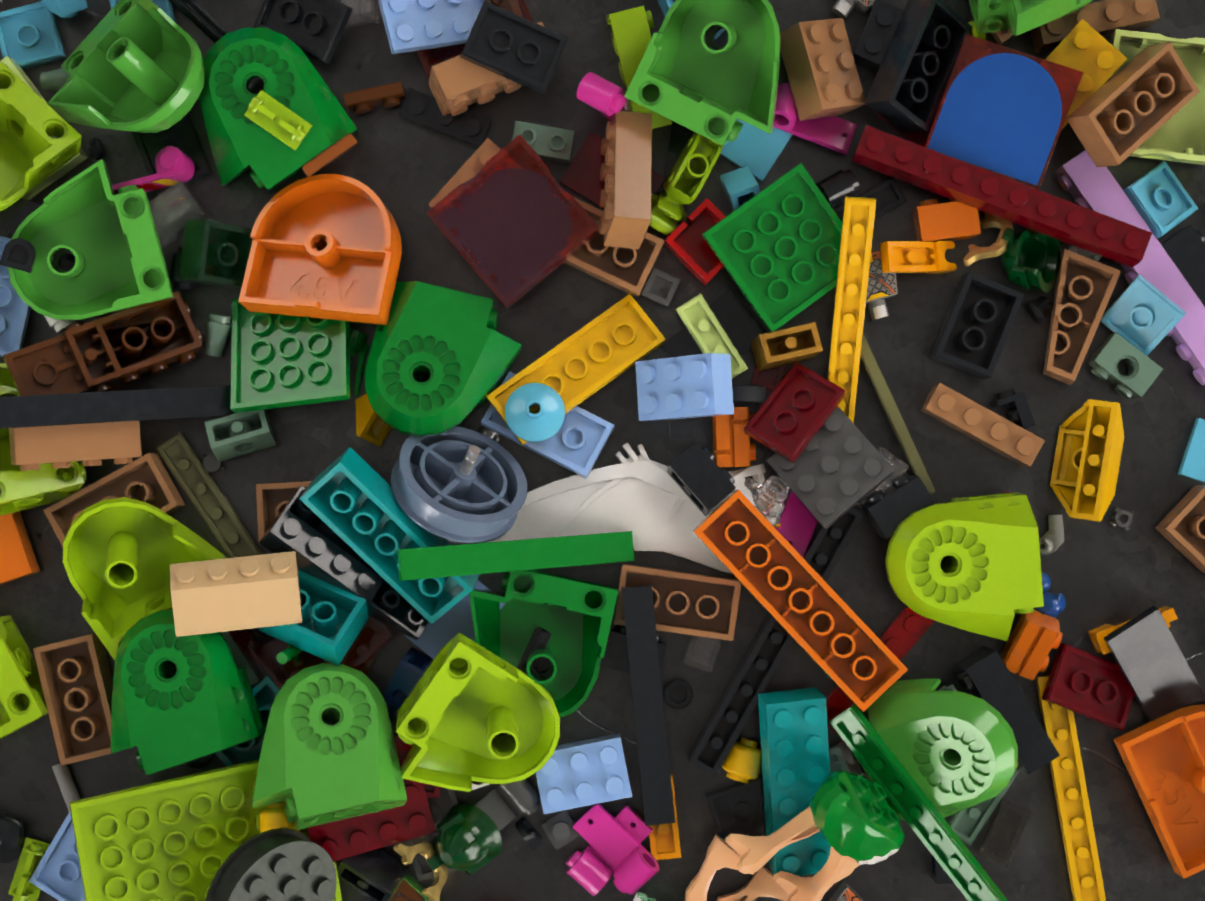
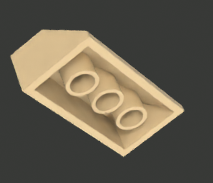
M295 551L170 564V591L176 637L302 623L299 575Z

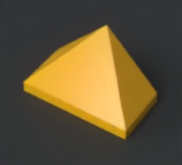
M366 393L355 400L356 435L381 447L392 427L385 424L373 411Z

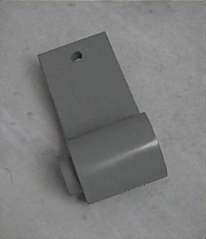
M526 778L517 782L498 784L474 806L484 811L494 821L498 830L501 831L515 817L523 813L527 817L540 807L538 803L540 794Z

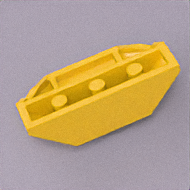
M1089 399L1059 426L1050 486L1071 518L1101 522L1115 496L1124 443L1121 407L1118 402Z

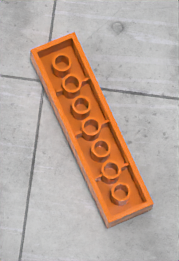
M735 490L693 530L694 534L863 712L908 670L740 490Z

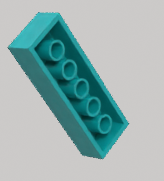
M351 447L320 473L299 498L431 624L474 589L480 574L399 581L398 549L448 546L451 544L446 539L428 532L411 520L398 505L391 486Z
M817 687L758 694L766 836L772 834L801 811L810 807V803L817 790L830 775L826 697ZM819 831L808 838L791 843L780 849L768 861V866L773 874L779 871L789 872L797 876L815 874L828 861L831 845Z

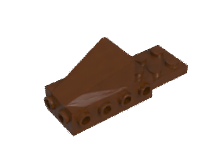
M179 291L173 293V298L124 309L114 314L99 315L95 317V321L86 324L83 322L75 323L68 326L62 335L4 355L3 359L20 396L105 392L133 383L140 379V374L148 371L152 375L165 371L169 368L167 364L176 361L179 364H184L196 358L195 354L203 346V339L199 329L196 326L194 327L190 318L191 312L186 300L182 299Z

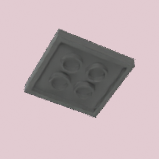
M838 406L794 463L777 453L767 460L769 466L825 530L895 473L894 468Z

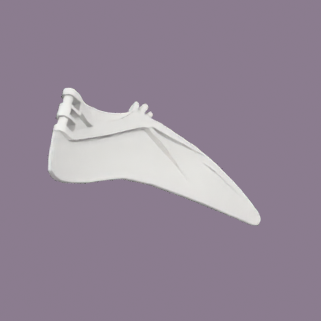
M628 442L622 447L629 458H625L620 451L615 454L621 464L593 469L590 471L587 479L576 474L528 492L512 528L500 538L489 541L499 542L632 531L634 551L665 552L721 572L732 574L693 532L708 516L705 517L670 477L667 473L668 466L650 460L642 444L637 445L640 455H636ZM764 464L728 471L735 481L733 484L736 487L735 490H740L754 506L759 505L761 514L776 529L775 524H778L777 513H773L771 501H773L770 486L765 482L763 473L766 470ZM752 476L754 487L747 489L745 477ZM447 540L451 545L474 544Z

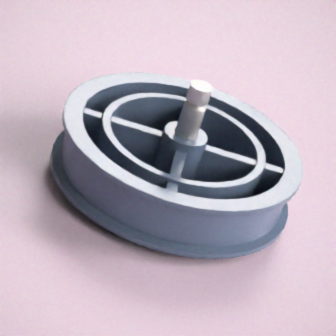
M458 426L437 435L423 437L410 435L402 445L399 458L391 472L392 492L405 514L428 532L460 543H485L505 535L515 523L518 512L527 497L526 477L516 459L503 446L491 438Z

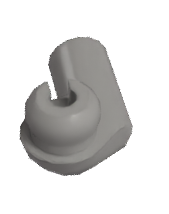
M1063 514L1047 515L1049 530L1039 539L1040 554L1051 555L1063 544L1065 539Z

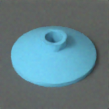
M529 383L517 388L509 396L505 406V419L509 429L520 439L529 442H541L553 437L562 427L565 418V406L560 395L553 388L541 383ZM532 405H537L541 410L537 414H532L529 412V408Z

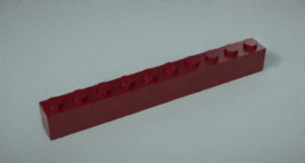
M866 125L852 162L1132 268L1142 261L1152 232Z

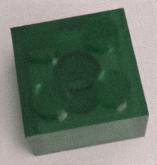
M207 219L186 220L179 280L227 289H241L253 240L250 237L252 229Z

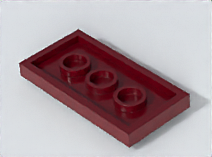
M403 779L407 795V801L404 806L307 828L311 842L325 849L334 862L436 832L424 784Z

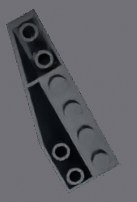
M301 486L273 521L259 543L272 553L295 551L298 570L366 599L369 616L418 640L429 621L299 499L306 490Z

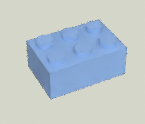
M706 353L635 361L639 421H662L734 414L730 354Z
M620 733L557 745L552 757L542 769L536 772L543 814L632 797Z

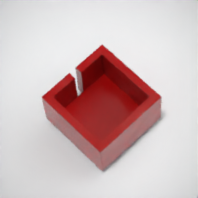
M708 198L688 216L687 223L690 227L687 229L688 225L683 221L664 242V246L704 286L724 268L702 236V233L726 217Z

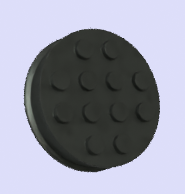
M288 828L271 829L248 839L226 859L216 873L205 901H334L337 883L335 866L325 849L311 842L308 837L299 831Z

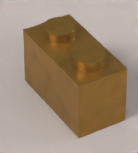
M815 322L774 331L773 333L760 334L750 343L758 371L793 364L796 361L801 362L814 359L823 351Z

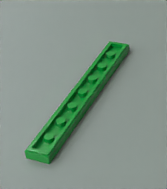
M632 531L398 549L397 560L399 581L628 562L634 561Z
M855 703L834 716L829 723L874 781L883 787L888 799L968 901H1008Z

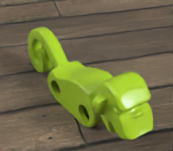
M696 132L692 134L663 183L665 192L651 194V221L649 225L664 235H670L675 230L677 222L682 223L686 221L687 215L684 212L683 204L692 203L700 193L722 151V145Z

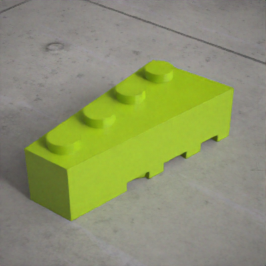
M644 5L605 15L607 25L612 27L611 40L614 51L620 59V62H618L623 84L626 85L627 89L652 38L650 29L654 28L653 17L650 10L645 11ZM627 99L630 112L652 114V129L672 124V120Z

